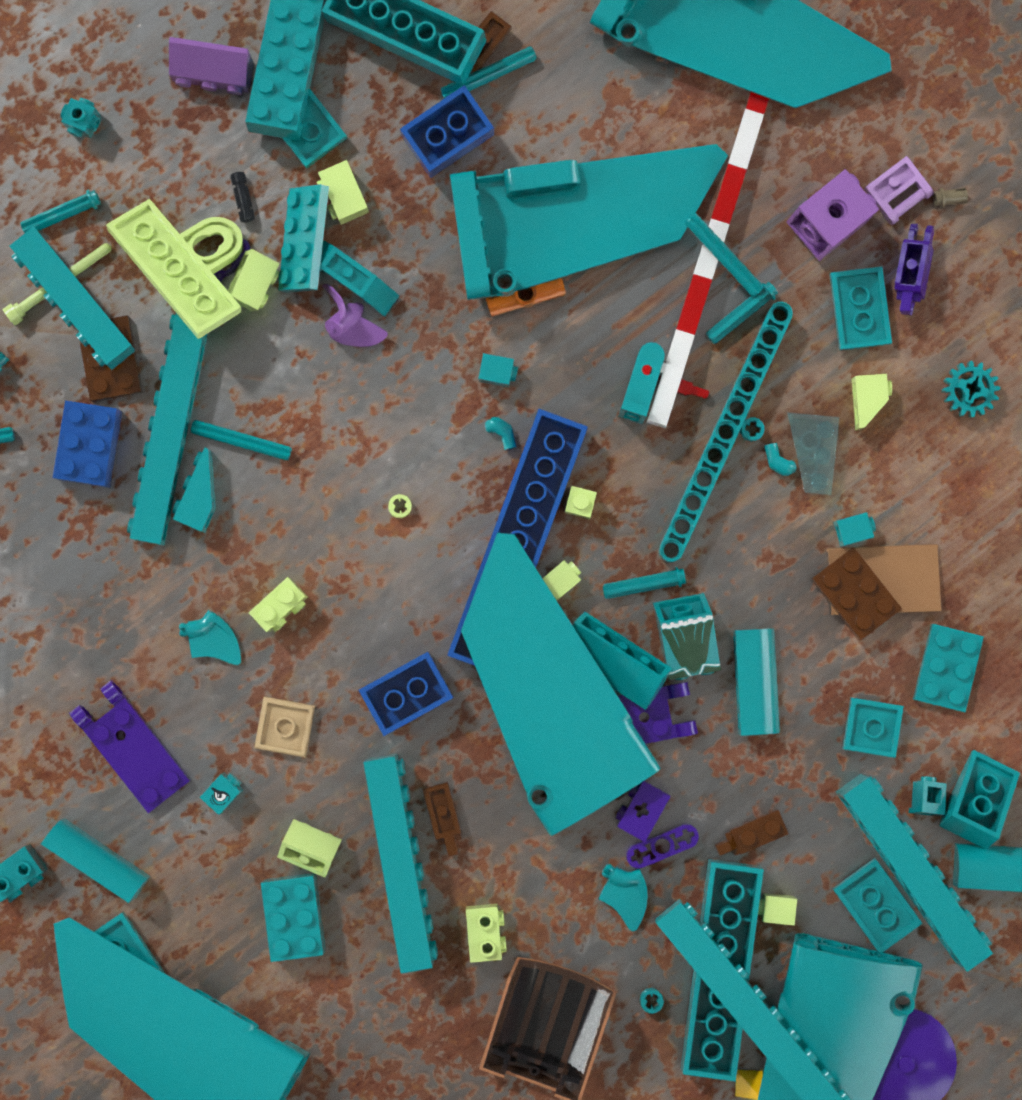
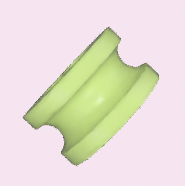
M401 494L393 496L388 504L390 514L396 518L406 517L412 507L410 499ZM400 499L406 502L404 507L407 510L404 513L401 510L400 513L394 511L395 505L393 502L395 500L400 502Z

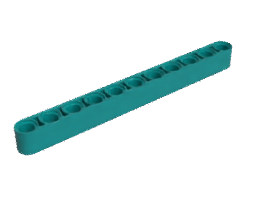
M786 302L773 304L764 318L659 545L658 554L664 562H675L684 553L792 319V308ZM776 309L783 310L786 314V319L784 321H777L773 316V311ZM768 332L774 335L775 343L773 345L764 343L762 339L764 333ZM753 356L763 358V368L758 369L752 365L751 359ZM744 379L750 380L754 386L753 391L745 392L740 386L741 381ZM731 403H739L742 406L743 412L741 415L736 416L730 412L729 407ZM721 426H727L731 429L732 436L730 439L720 437L718 431ZM710 450L719 451L721 454L720 462L712 463L709 461L708 452ZM699 473H706L710 477V484L703 487L697 483V475ZM693 496L698 499L699 508L693 511L687 508L686 499ZM684 520L687 522L689 528L686 534L676 532V521ZM671 543L677 547L678 552L674 558H669L664 554L666 544Z

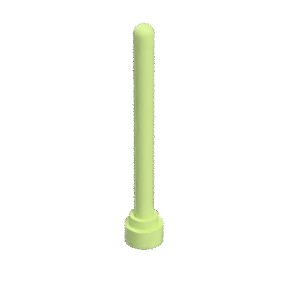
M104 243L70 267L69 270L76 277L110 253L111 245ZM42 287L20 304L16 302L12 305L10 303L2 310L13 325L16 326L23 321V317L26 316L25 312L45 299L43 295L47 292Z

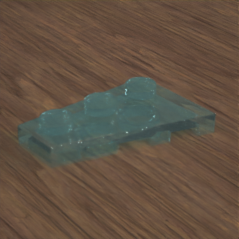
M787 412L805 493L831 496L840 418Z

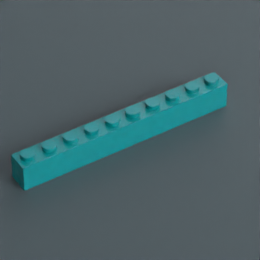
M177 313L176 315L172 314L170 318L169 329L172 330L171 339L166 340L164 355H167L166 363L161 365L159 371V380L162 383L160 391L157 390L154 396L153 404L157 407L155 416H151L149 420L148 431H151L150 441L145 442L143 456L146 457L145 465L140 467L138 473V482H141L139 493L135 492L132 507L136 508L134 518L129 519L127 533H130L129 539L165 546L208 337L207 333L198 339Z
M679 899L655 919L659 928L801 1100H852L843 1089L838 1091L832 1083L836 1080L826 1068L822 1071L815 1063L818 1061V1058L810 1048L807 1047L805 1050L798 1043L801 1038L791 1026L787 1029L783 1025L781 1020L784 1017L774 1005L771 1008L768 1007L764 1002L766 995L758 985L752 987L746 980L749 975L740 964L735 967L729 959L732 954L723 943L719 946L712 939L715 934L705 922L701 925L697 921L695 916L698 913L689 902L683 904Z

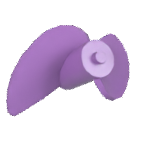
M326 283L322 285L324 290L336 302L339 309L336 314L325 322V328L333 340L348 346L365 347L376 345L388 336L387 331L362 317L364 311L362 303H348L345 306L343 299L332 286Z

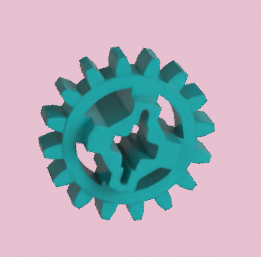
M969 361L966 368L963 363L957 365L958 371L955 369L949 371L952 378L946 377L943 380L944 383L948 384V387L943 388L942 392L948 393L949 396L944 402H951L953 404L950 407V411L958 408L960 417L968 412L969 418H973L976 411L979 416L985 414L984 408L987 410L994 408L991 401L999 400V397L994 395V392L1000 390L1001 387L994 386V382L999 378L998 376L991 377L989 375L992 372V368L983 370L982 362L974 367L973 361ZM964 373H971L967 380L958 379ZM982 378L984 379V381H985V383H986V385H987V388H985V386H984V384H983V382H982ZM972 384V389L976 392L970 395V390L966 387ZM955 391L958 392V395H959V397H960V401H959L958 398L956 397ZM975 399L984 400L978 406H971Z

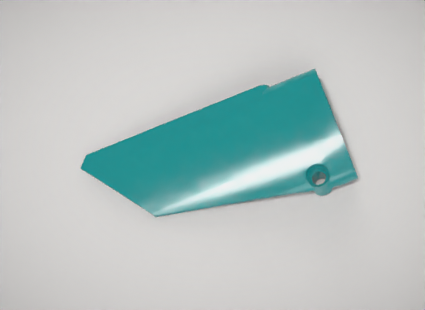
M601 0L590 20V24L617 39L624 46L636 47L793 108L812 103L892 71L889 53L799 0ZM627 27H632L636 30L635 35L630 39L622 36L624 29Z
M717 144L583 163H578L577 160L542 163L509 168L504 170L503 173L486 176H476V171L450 174L467 300L494 296L509 297L519 290L680 241L687 229L685 221L690 215L697 212L728 154ZM501 278H509L512 281V285L507 289L500 288L497 283Z
M497 533L461 632L526 791L527 800L548 834L553 836L657 773L661 767L632 724L633 720L516 536L514 534ZM534 791H545L546 798L542 803L532 801Z
M70 917L53 924L69 1028L154 1100H286L310 1056L308 1051L289 1040L282 1042L259 1029L257 1023L201 990L189 988Z
M795 934L784 989L780 995L777 1008L784 1017L781 1022L787 1029L791 1026L801 1038L798 1043L804 1050L807 1047L810 1048L818 1058V1061L815 1063L822 1071L826 1068L836 1080L832 1083L838 1091L843 1089L852 1100L873 1099L908 1015L915 1008V999L923 964L912 959L810 934ZM906 996L910 1001L903 1005L897 1003L896 998ZM766 1057L757 1100H801Z

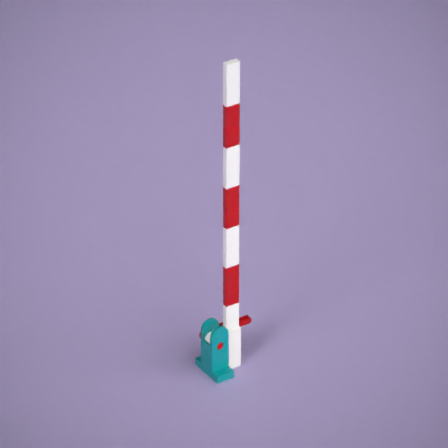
M750 92L709 222V227L723 242L725 241L769 98ZM704 244L698 257L666 362L664 363V350L659 344L649 342L641 347L618 417L643 424L648 414L655 387H657L646 423L666 428L676 394L692 395L702 399H707L709 396L708 390L693 386L692 382L681 379L718 263V259Z

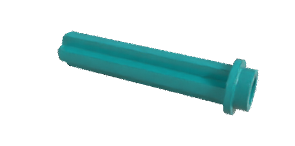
M88 189L84 195L20 223L24 233L33 226L37 231H40L88 209H98L101 200L96 190L90 191Z
M770 282L762 283L763 289L760 293L747 298L706 332L710 342L717 344L768 301H774L776 299L775 296L778 294L776 288Z
M675 567V570L606 583L603 585L604 597L610 599L676 585L680 588L682 584H686L684 569Z

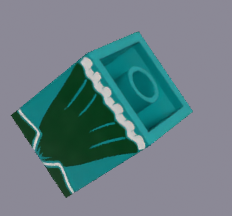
M701 593L654 602L653 607L664 663L672 668L668 675L669 680H685L689 676L699 674L710 675L715 671H720L713 614L705 594Z

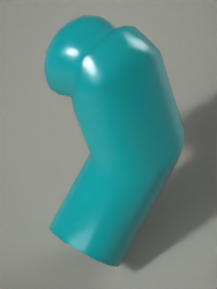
M491 417V419L485 422V429L488 433L495 432L502 437L504 450L517 448L513 428L509 423L499 417Z
M777 443L764 445L768 465L771 470L782 476H789L795 473L797 469L796 463L780 456Z

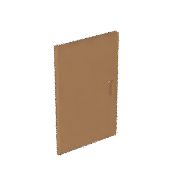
M938 544L854 547L901 606L902 610L898 613L942 611ZM852 547L827 548L828 566ZM831 606V616L839 615Z

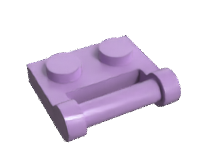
M907 156L864 188L867 194H870L875 199L877 207L890 225L898 222L901 215L924 198L928 199L934 195L930 185ZM915 183L918 190L892 209L888 203Z

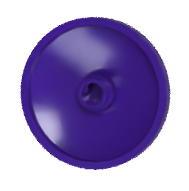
M915 1008L908 1015L872 1100H941L949 1091L956 1073V1050L949 1033L934 1017Z

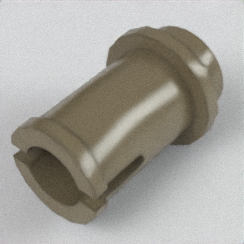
M965 187L951 190L939 188L938 191H934L933 203L935 207L939 206L940 209L946 205L967 204L968 193Z

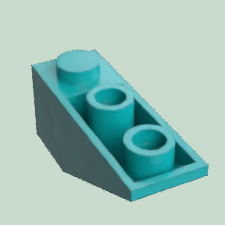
M204 447L203 452L199 451L194 459L193 465L196 468L192 476H187L182 488L185 490V493L181 500L177 499L172 513L175 514L173 520L206 533L216 510L212 451Z

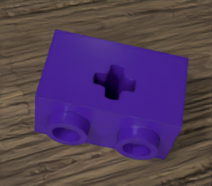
M644 780L630 789L628 796L631 799L627 806L622 805L615 816V819L618 820L617 827L643 842L647 840L671 797L666 792ZM642 803H646L647 813H640L639 816L636 815L637 810L634 808L636 804L641 806Z

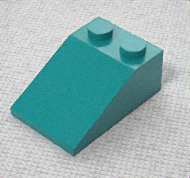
M971 751L946 803L945 815H942L939 826L987 849L1000 838L1020 772L980 752Z

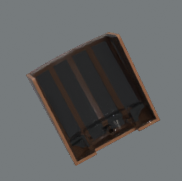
M517 957L508 976L479 1070L502 1078L506 1074L553 1090L555 1091L554 1097L563 1100H581L617 992L574 970L544 961Z

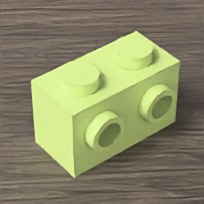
M347 160L318 172L321 180L317 181V184L329 186L328 197L331 204L327 205L333 220L338 218L342 225L369 213Z
M253 249L245 251L227 291L241 307L251 312L257 311L259 308L262 309L268 300L269 295L266 292L269 286L273 285L278 278L279 271H277L280 263Z
M287 577L255 606L249 614L266 632H271L272 630L277 632L287 623L285 618L291 612L295 615L306 605L304 601L308 596L291 578Z
M293 819L282 841L277 857L326 878L342 840L330 833H325L306 823Z
M498 904L466 906L470 963L502 960V953L507 952L506 937H500L499 927L504 926L503 910H498Z

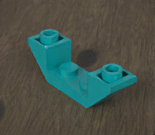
M323 240L320 272L328 274L363 299L365 304L385 317L400 295L372 272L335 246Z

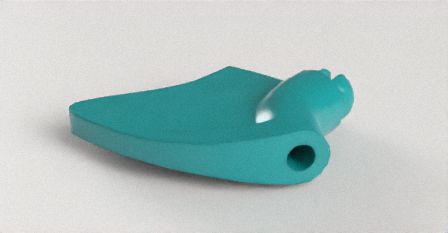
M207 610L201 619L179 624V635L181 637H189L192 658L207 656L233 665L241 663V652L237 637L230 625L218 614Z
M607 864L602 870V876L608 878L598 899L612 906L621 916L626 926L634 932L638 929L647 907L648 891L645 879L640 868L628 872L617 866L613 867L611 864Z

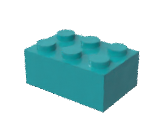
M315 873L264 879L261 882L270 961L276 962L324 955L326 946L317 875Z

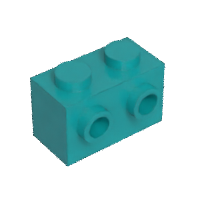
M31 844L24 846L0 863V902L6 899L9 903L23 894L20 890L27 884L33 887L44 879L42 874L48 868Z

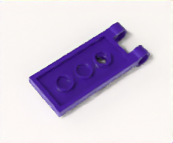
M110 680L100 689L107 700L114 705V708L96 722L81 704L69 714L73 721L86 733L147 813H150L191 781V779L125 697L120 688ZM119 730L125 732L126 737L124 740L117 739L116 733Z
M688 682L663 686L646 710L625 696L618 695V698L633 720L632 724L645 744L698 734L696 720L672 725L667 700L690 695ZM642 712L648 713L649 720L647 722L639 720V715Z

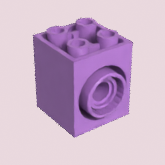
M845 169L801 204L786 223L820 262L864 226L879 208L875 199L870 194H866L860 187L856 176L851 173L849 174Z

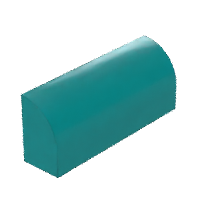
M584 612L572 625L611 687L646 710L662 688L672 668L598 619Z
M774 628L733 630L738 735L780 733Z
M65 818L56 823L41 843V845L127 903L137 898L151 877Z
M955 843L953 885L957 888L1022 892V847L991 845L984 849L976 844Z

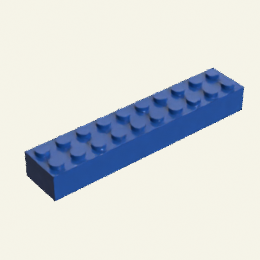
M538 409L447 656L474 665L461 629L497 533L514 534L536 568L588 426Z

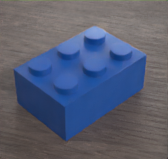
M464 85L400 128V133L431 179L494 136V127Z
M65 400L52 478L60 481L110 488L123 412L117 408Z
M429 651L359 689L383 736L454 698Z

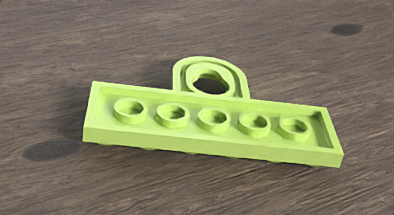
M148 199L106 224L108 232L198 339L241 313V306L214 275V273L234 262L243 249L241 230L231 220L222 217L207 218L179 234L155 204ZM221 235L224 238V242L219 245L217 252L211 256L203 257L193 250L195 245L206 237Z

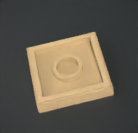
M264 696L254 748L306 758L316 706Z

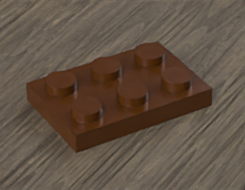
M126 315L110 318L135 349L130 317ZM79 340L91 402L143 393L136 351L111 370L106 364L101 367L92 356L95 350L89 344L85 347Z
M854 547L811 579L859 641L902 610L901 606Z

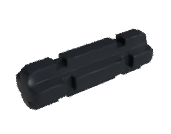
M232 173L230 180L231 184L235 185L233 193L237 209H240V212H238L241 223L251 222L255 220L253 209H250L252 202L248 185L245 186V183H247L245 173Z

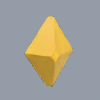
M737 1069L735 1096L757 1100L763 1071Z

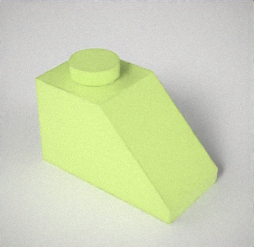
M887 374L861 375L851 379L855 430L865 428L887 403L889 396H892V382L887 380Z

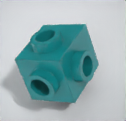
M81 97L79 101L70 98L69 103L63 106L60 115L62 124L67 128L66 132L79 138L82 135L92 138L101 121V114L94 107L95 104Z

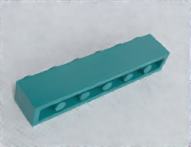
M34 226L9 245L14 251V254L11 255L20 268L24 266L28 268L31 273L27 277L37 288L41 285L47 293L43 295L53 308L56 305L59 306L63 311L59 316L68 327L74 325L79 331L76 334L77 338L85 347L89 344L95 350L92 356L101 367L106 364L112 370L136 351Z

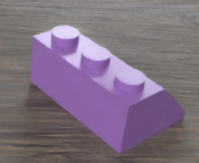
M170 37L169 75L176 85L181 87H191V84L200 85L202 89L207 91H216L217 88L226 89L227 93L233 95H242V92H250L254 61L248 49Z

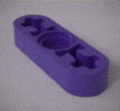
M681 824L647 838L645 842L635 843L626 852L627 861L634 868H643L685 851L697 844L699 840L698 831L690 824ZM684 829L688 832H693L694 835L690 837L691 842L687 843L685 840H680L677 842L680 847L675 849L674 842L669 836L670 834L674 833V837L678 838L683 835L682 830ZM663 838L669 841L670 848L666 853H658L655 850L657 840ZM650 843L651 851L656 857L650 859V854L644 855L641 863H638L637 860H631L635 849L644 852L648 850L645 845Z

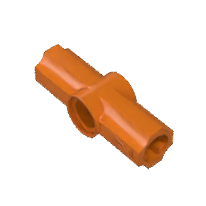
M562 278L526 288L533 294V297L528 301H523L518 297V293L521 290L516 291L509 297H487L486 302L491 317L521 308H530L534 304L565 296L566 292Z

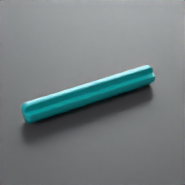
M529 46L469 74L464 85L468 91L476 89L535 61L536 53ZM452 82L442 87L441 94L443 98L461 88L462 85Z
M697 213L690 215L685 221L686 226L751 296L760 293L763 289L761 282Z
M194 420L191 426V433L283 460H289L292 448L286 445Z

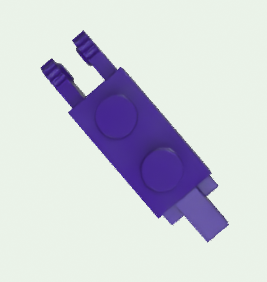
M911 224L908 239H904L902 243L895 279L896 299L901 300L900 312L902 315L912 316L915 302H921V299H925L934 252L932 247L934 226L928 225L925 229L924 241L916 240L919 231L918 224Z

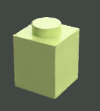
M571 486L564 513L590 519L597 492Z
M564 560L542 579L557 601L581 581L578 577L581 572L572 561L567 564Z
M763 893L762 899L759 902L758 915H760L762 922L795 926L797 898L790 895Z

